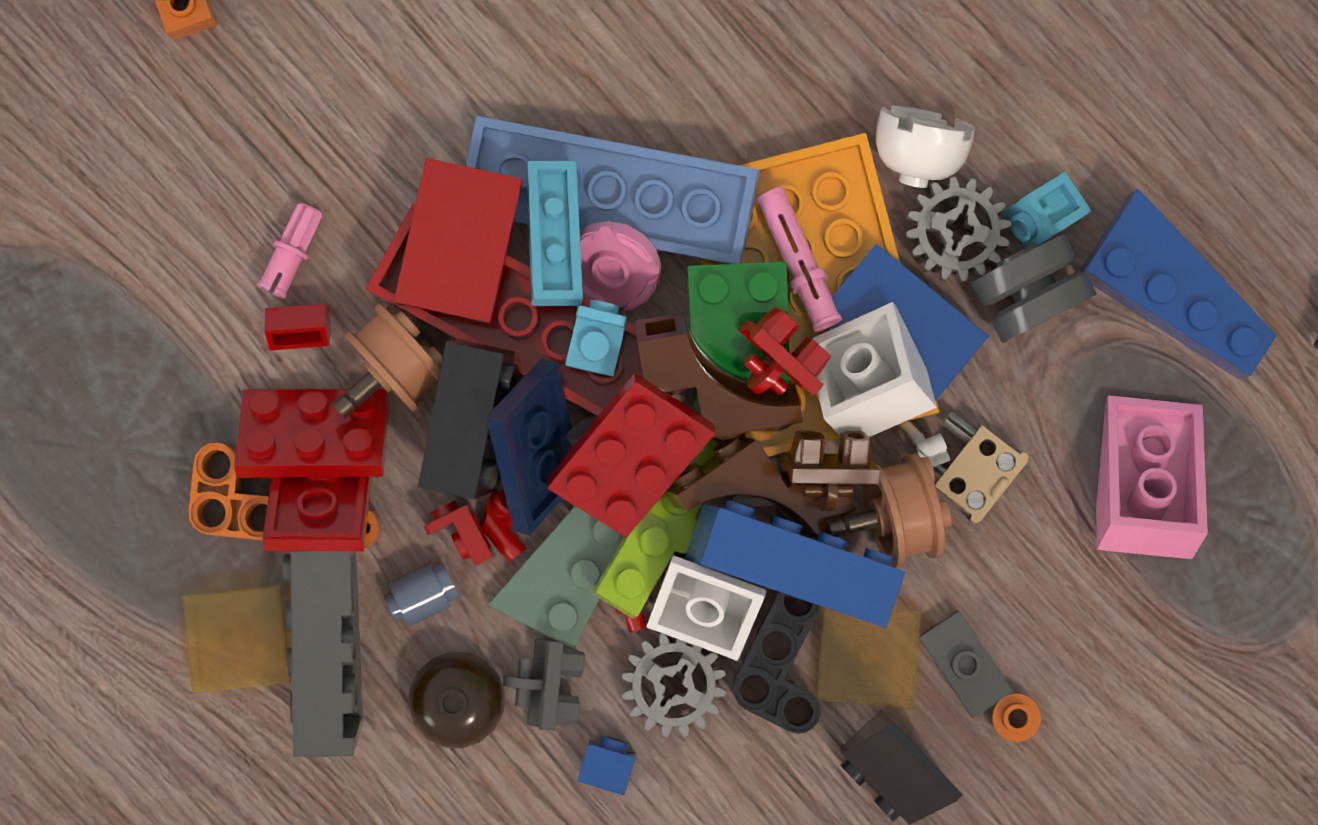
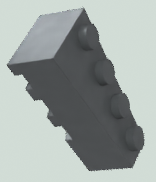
M291 551V554H284L283 578L284 583H291V601L286 602L285 622L286 629L292 630V648L288 650V675L292 677L290 720L293 723V757L353 756L363 725L356 552Z

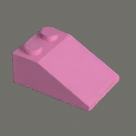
M1108 395L1105 402L1096 501L1097 550L1193 559L1208 534L1203 405Z

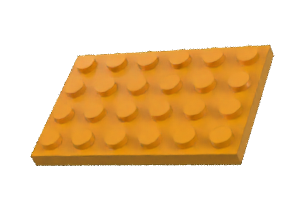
M866 133L739 165L760 170L742 263L784 262L761 207L756 201V198L763 193L778 187L785 188L786 196L804 232L819 268H824L828 275V280L825 283L831 297L875 244H878L900 262ZM780 220L794 253H797L785 222ZM699 258L700 265L726 264ZM800 266L813 297L818 299L804 266ZM787 270L789 317L799 326L789 338V353L792 354L807 336L812 339L827 332V330L813 331L812 323L799 295L793 294L790 289L789 283L792 279ZM796 385L803 423L792 424L787 429L781 431L762 429L744 432L745 437L757 439L768 457L791 451L797 430L821 432L826 438L825 442L840 439L836 431L823 418L818 392L813 396L804 387L800 388ZM935 401L937 408L909 420L939 413L937 401Z

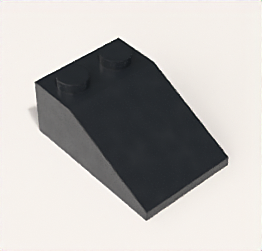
M882 710L873 716L839 749L847 758L840 766L859 786L867 780L880 793L873 801L893 822L901 816L911 825L956 802L962 796V793Z

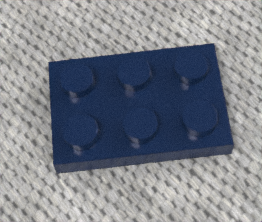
M540 359L486 416L513 529L516 532L529 536L563 499L547 489V478L569 453V443L566 440V435L572 428L558 363L545 359Z

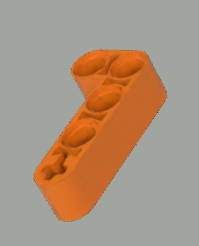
M209 443L203 446L197 452L193 463L189 502V520L200 533L207 535L262 540L263 532L253 526L251 515L258 505L268 504L269 496L242 494L244 478L236 477L234 468L236 448L234 446L223 443ZM223 451L228 455L231 467L226 476L217 479L211 475L208 463L213 454ZM213 499L219 500L225 507L226 512L224 521L216 527L210 526L204 519L203 514L206 504ZM370 507L368 508L367 523L370 524L371 529L365 535L364 548L374 545L381 537L383 531L382 520L379 514Z

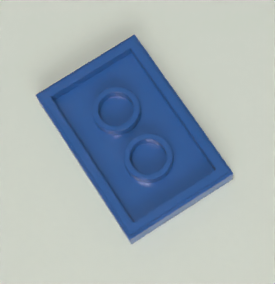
M878 244L874 245L832 296L842 320L826 329L827 331L832 330L893 302L927 369L935 401L989 337V335Z

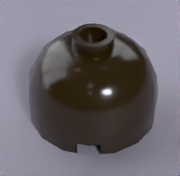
M451 651L432 658L418 670L409 688L408 708L414 725L426 739L445 748L463 749L482 742L496 729L504 713L505 690L500 675L485 660L469 652Z

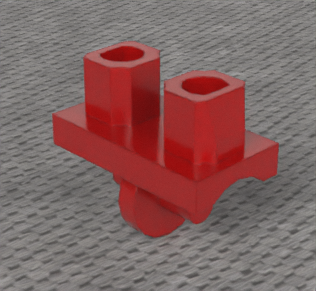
M777 307L770 310L757 324L747 319L737 330L767 357L763 361L754 353L746 357L744 365L752 371L748 378L747 386L755 394H760L770 388L777 395H781L788 387V384L780 378L783 372L798 387H804L810 394L815 396L824 385L816 377L821 373L831 355L808 336L790 354L783 345L799 326L784 311Z

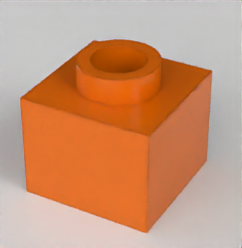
M155 0L166 34L173 41L218 25L210 0H189L188 7L183 11L174 10L173 4L175 0Z

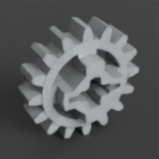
M950 177L947 190L944 191L937 182H934L929 187L932 195L931 199L919 194L914 200L922 209L921 212L910 211L906 216L908 221L916 224L915 229H911L904 234L905 239L917 240L918 246L913 249L910 255L912 258L924 255L927 260L922 270L925 273L934 266L940 268L939 280L945 281L951 272H956L959 283H964L967 281L968 270L970 269L980 278L986 274L984 261L995 266L1001 261L994 249L1009 246L1010 241L1001 237L1000 231L1008 229L1011 226V221L999 220L997 215L1006 205L1004 202L994 205L989 202V198L993 193L991 187L985 189L981 194L976 192V179L973 178L968 181L964 188H959L956 177ZM949 199H957L951 211L945 214L931 212L939 203ZM975 206L979 207L984 213L989 227L980 224L974 213ZM963 211L961 219L963 221L962 229L968 231L969 235H964L959 239L952 249L954 242L952 239L953 231L947 229L946 225H952ZM926 231L937 238L942 248L940 255L929 244ZM967 247L984 248L975 258L958 262L962 250Z
M660 633V645L653 647L645 639L641 644L646 654L643 657L630 654L628 660L636 666L635 672L628 671L622 673V679L633 684V688L623 692L622 696L623 699L636 700L637 704L630 711V715L633 718L644 713L647 716L644 729L647 731L656 723L662 725L663 737H668L672 727L679 726L683 737H686L689 733V723L695 722L697 726L704 729L707 726L702 715L706 711L718 715L720 709L712 700L714 697L726 696V690L715 686V680L721 679L726 674L724 669H712L711 664L718 657L717 653L710 652L704 656L700 652L702 650L701 647L687 645L685 641L679 639L676 642H669L667 635ZM666 652L683 653L676 663L662 666L653 661L655 657ZM697 663L702 666L706 675V693L694 686L692 672ZM684 665H687L682 679V684L687 688L683 694L675 691L671 697L668 696L666 701L661 703L666 688L661 678L664 675L673 677L676 672L681 671ZM642 675L654 684L656 696L650 706L642 693ZM686 703L695 708L690 713L682 716H666L671 706Z

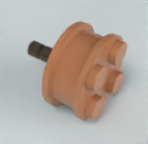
M378 303L373 307L376 315L355 334L346 331L342 335L364 360L362 365L368 371L346 391V394L341 395L332 404L344 418L356 409V405H361L381 386L388 393L392 391L415 415L420 411L417 403L439 381L443 356L424 339L419 343L414 339L421 332L402 311H399L392 304L385 309Z
M916 453L906 454L901 464L881 468L875 463L880 469L879 483L862 484L866 510L845 515L844 518L837 517L826 520L828 535L837 538L846 536L847 533L854 534L871 529L879 552L894 557L891 566L894 568L902 567L905 558L924 553L931 559L941 557L946 546L944 528L951 527L952 524L946 500L944 498L938 499L934 486L935 473L931 460L928 456L920 457Z

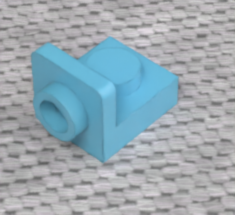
M1063 172L1004 211V217L1006 220L1011 221L1010 228L1014 236L1027 248L1033 244H1036L1037 247L1092 211L1067 173Z
M591 300L589 308L578 305L577 318L565 366L614 378L627 324V317L618 315L620 306L598 300Z

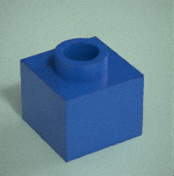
M601 735L599 742L589 740L577 782L625 795L636 753L627 751L629 743L617 738Z

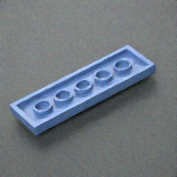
M476 116L466 167L517 177L523 180L514 222L528 225L527 161H576L580 230L592 223L605 221L627 224L643 233L655 246L656 250L726 264H742L760 176L759 169Z

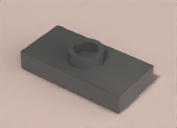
M957 610L918 636L971 718H975L999 702L1003 697L1013 692L960 611Z

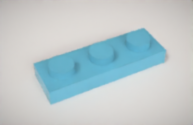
M527 161L526 182L532 306H581L583 291L576 161Z

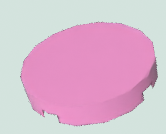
M611 221L592 223L580 230L583 296L589 300H598L624 307L622 311L635 309L647 302L658 285L661 273L659 255L655 246L648 238L627 224Z

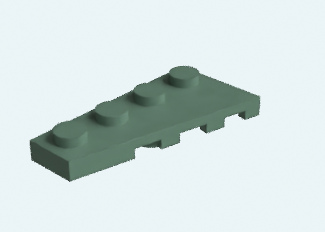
M575 506L488 606L574 649L600 598L592 594V591L624 536Z

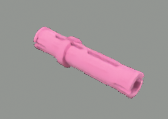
M778 187L763 193L756 198L757 204L761 207L775 244L780 251L783 261L786 262L787 270L792 279L789 283L790 289L793 294L799 295L812 323L813 331H822L836 325L842 320V317L838 313L825 283L828 280V275L825 269L819 268L804 232L786 196L785 188ZM780 220L785 222L797 253H794ZM800 266H804L818 299L813 297Z

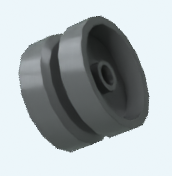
M1066 234L1060 235L1038 247L1036 244H1033L997 263L996 269L971 282L982 305L991 306L1012 296L1015 304L996 313L991 321L1002 343L1097 295L1085 272H1075L1057 282L1055 281L1052 274L1072 264L1076 257V253Z

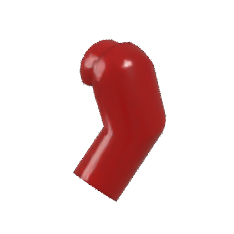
M502 489L492 493L486 502L482 530L504 559L510 563L527 548L512 530L513 525L505 492Z

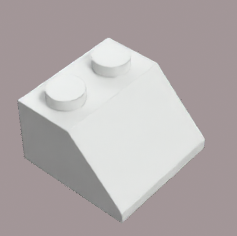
M893 302L812 338L831 355L829 361L816 378L824 384L818 391L823 418L839 436L844 431H862L868 437H871L937 408L927 369Z
M673 555L646 627L738 661L767 590Z

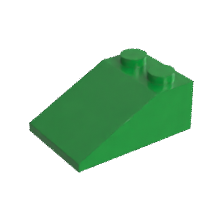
M786 262L688 266L687 278L691 336L701 351L714 364L724 371L748 381L752 371L744 365L746 357L751 353H754L762 361L767 357L737 330L747 319L757 324L774 307L781 309L789 316ZM788 339V340L784 343V345H783V347H784L788 352H789V339ZM782 372L780 378L787 384H790V379ZM692 387L693 411L701 415L697 389Z

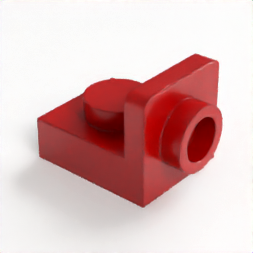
M456 500L430 512L433 522L423 526L427 535L434 534L454 524L458 532L452 534L451 537L464 561L471 558L476 566L496 556L471 504L459 508Z

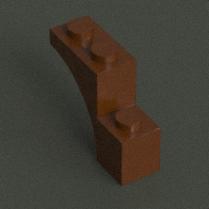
M684 313L635 321L637 344L644 379L670 396L679 394L686 388L696 387L701 416L715 425V435L712 438L717 437L727 440L739 437L744 432L762 429L781 431L787 429L792 424L803 423L795 383L788 384L786 391L781 395H777L770 388L760 394H755L748 388L747 380L724 371L701 351L691 336Z
M736 437L719 443L712 450L715 455L701 466L698 463L687 466L675 480V484L670 486L665 492L675 508L690 511L706 501L734 494L756 495L776 505L796 524L802 525V533L817 537L820 532L824 533L827 531L826 520L837 517L844 518L845 515H849L856 510L849 497H838L833 511H822L817 497L803 496V483H792L787 470H782L784 477L781 478L759 441L747 437Z

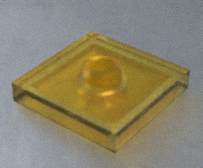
M281 586L183 597L192 694L291 682V677L288 675V646Z
M823 607L816 699L913 708L921 611L893 609L887 628Z

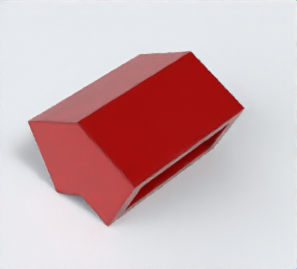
M315 304L265 308V335L269 351L330 346V336L332 334L329 305Z

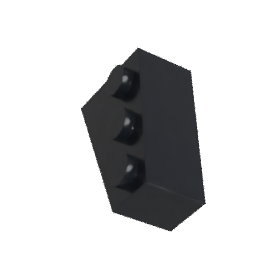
M461 339L446 341L418 487L473 500L498 490L500 472L486 416L516 385L518 365L513 364L515 351Z

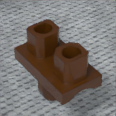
M797 430L793 439L791 453H781L780 468L788 471L789 479L792 483H803L802 494L804 497H817L822 511H833L838 497H852L853 484L879 483L880 469L871 460V439L865 432L844 431L840 433L838 454L824 453L826 438L821 432Z

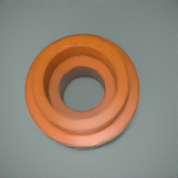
M1012 693L1003 697L995 704L992 711V724L995 731L1002 738L1011 742H1023L1030 739L1039 729L1041 722L1040 710L1030 697L1020 693ZM1015 709H1021L1025 713V721L1019 727L1011 726L1008 721L1010 712Z

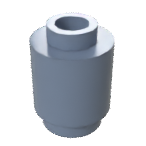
M442 562L434 567H431L429 563L388 583L392 593L384 596V599L395 622L397 623L405 619L408 626L411 627L451 607L449 602L458 598L459 595Z

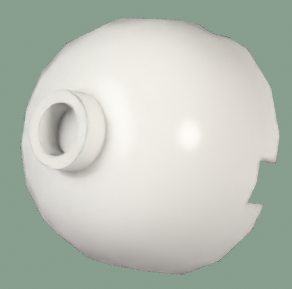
M891 106L889 111L886 107H881L876 129V145L879 156L885 165L891 170L900 173L899 182L913 187L926 188L929 180H943L957 173L963 166L971 150L975 134L974 126L957 118L954 127L948 126L947 122L941 119L942 114L933 111L904 106Z

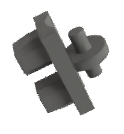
M535 638L533 659L519 658L518 676L504 675L503 686L516 688L515 706L528 707L527 725L539 727L538 729L555 731L556 725L577 723L579 721V697L559 694L560 676L581 678L584 670L585 654L584 652L563 646L564 643Z

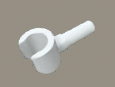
M910 421L897 425L912 440L919 456H928L933 467L950 461L946 451L947 446L941 434L925 439L923 433Z

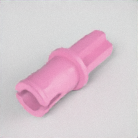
M304 203L296 205L280 240L273 241L272 246L275 248V251L261 280L258 281L257 287L268 293L276 276L279 275L280 279L272 295L282 299L286 298V293L301 262H307L309 258L305 253L322 220V213L319 210Z

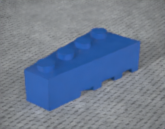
M1139 189L1127 196L1079 271L1087 274L1092 286L1237 379L1252 375L1277 336Z
M728 500L725 509L703 504L684 559L887 628L906 572L891 567L894 557L868 548L865 549L863 557L845 551L848 541L820 532L817 541L801 536L799 534L802 525L774 516L772 524L769 525L753 519L755 509Z

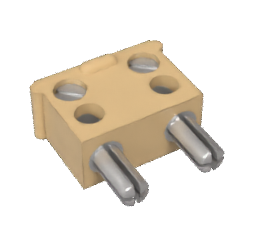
M951 412L947 417L970 434L972 438L946 418L943 420L942 425L967 445L948 469L942 464L934 467L943 474L941 476L934 471L935 481L937 482L934 486L937 492L970 517L969 522L972 525H976L982 521L1027 464L1029 456L1025 452L1021 454L1016 452L983 425L977 431L954 412ZM984 442L992 444L994 454L990 456L983 455L980 452L979 445ZM953 480L961 481L965 487L964 492L960 494L953 493L949 488V483Z

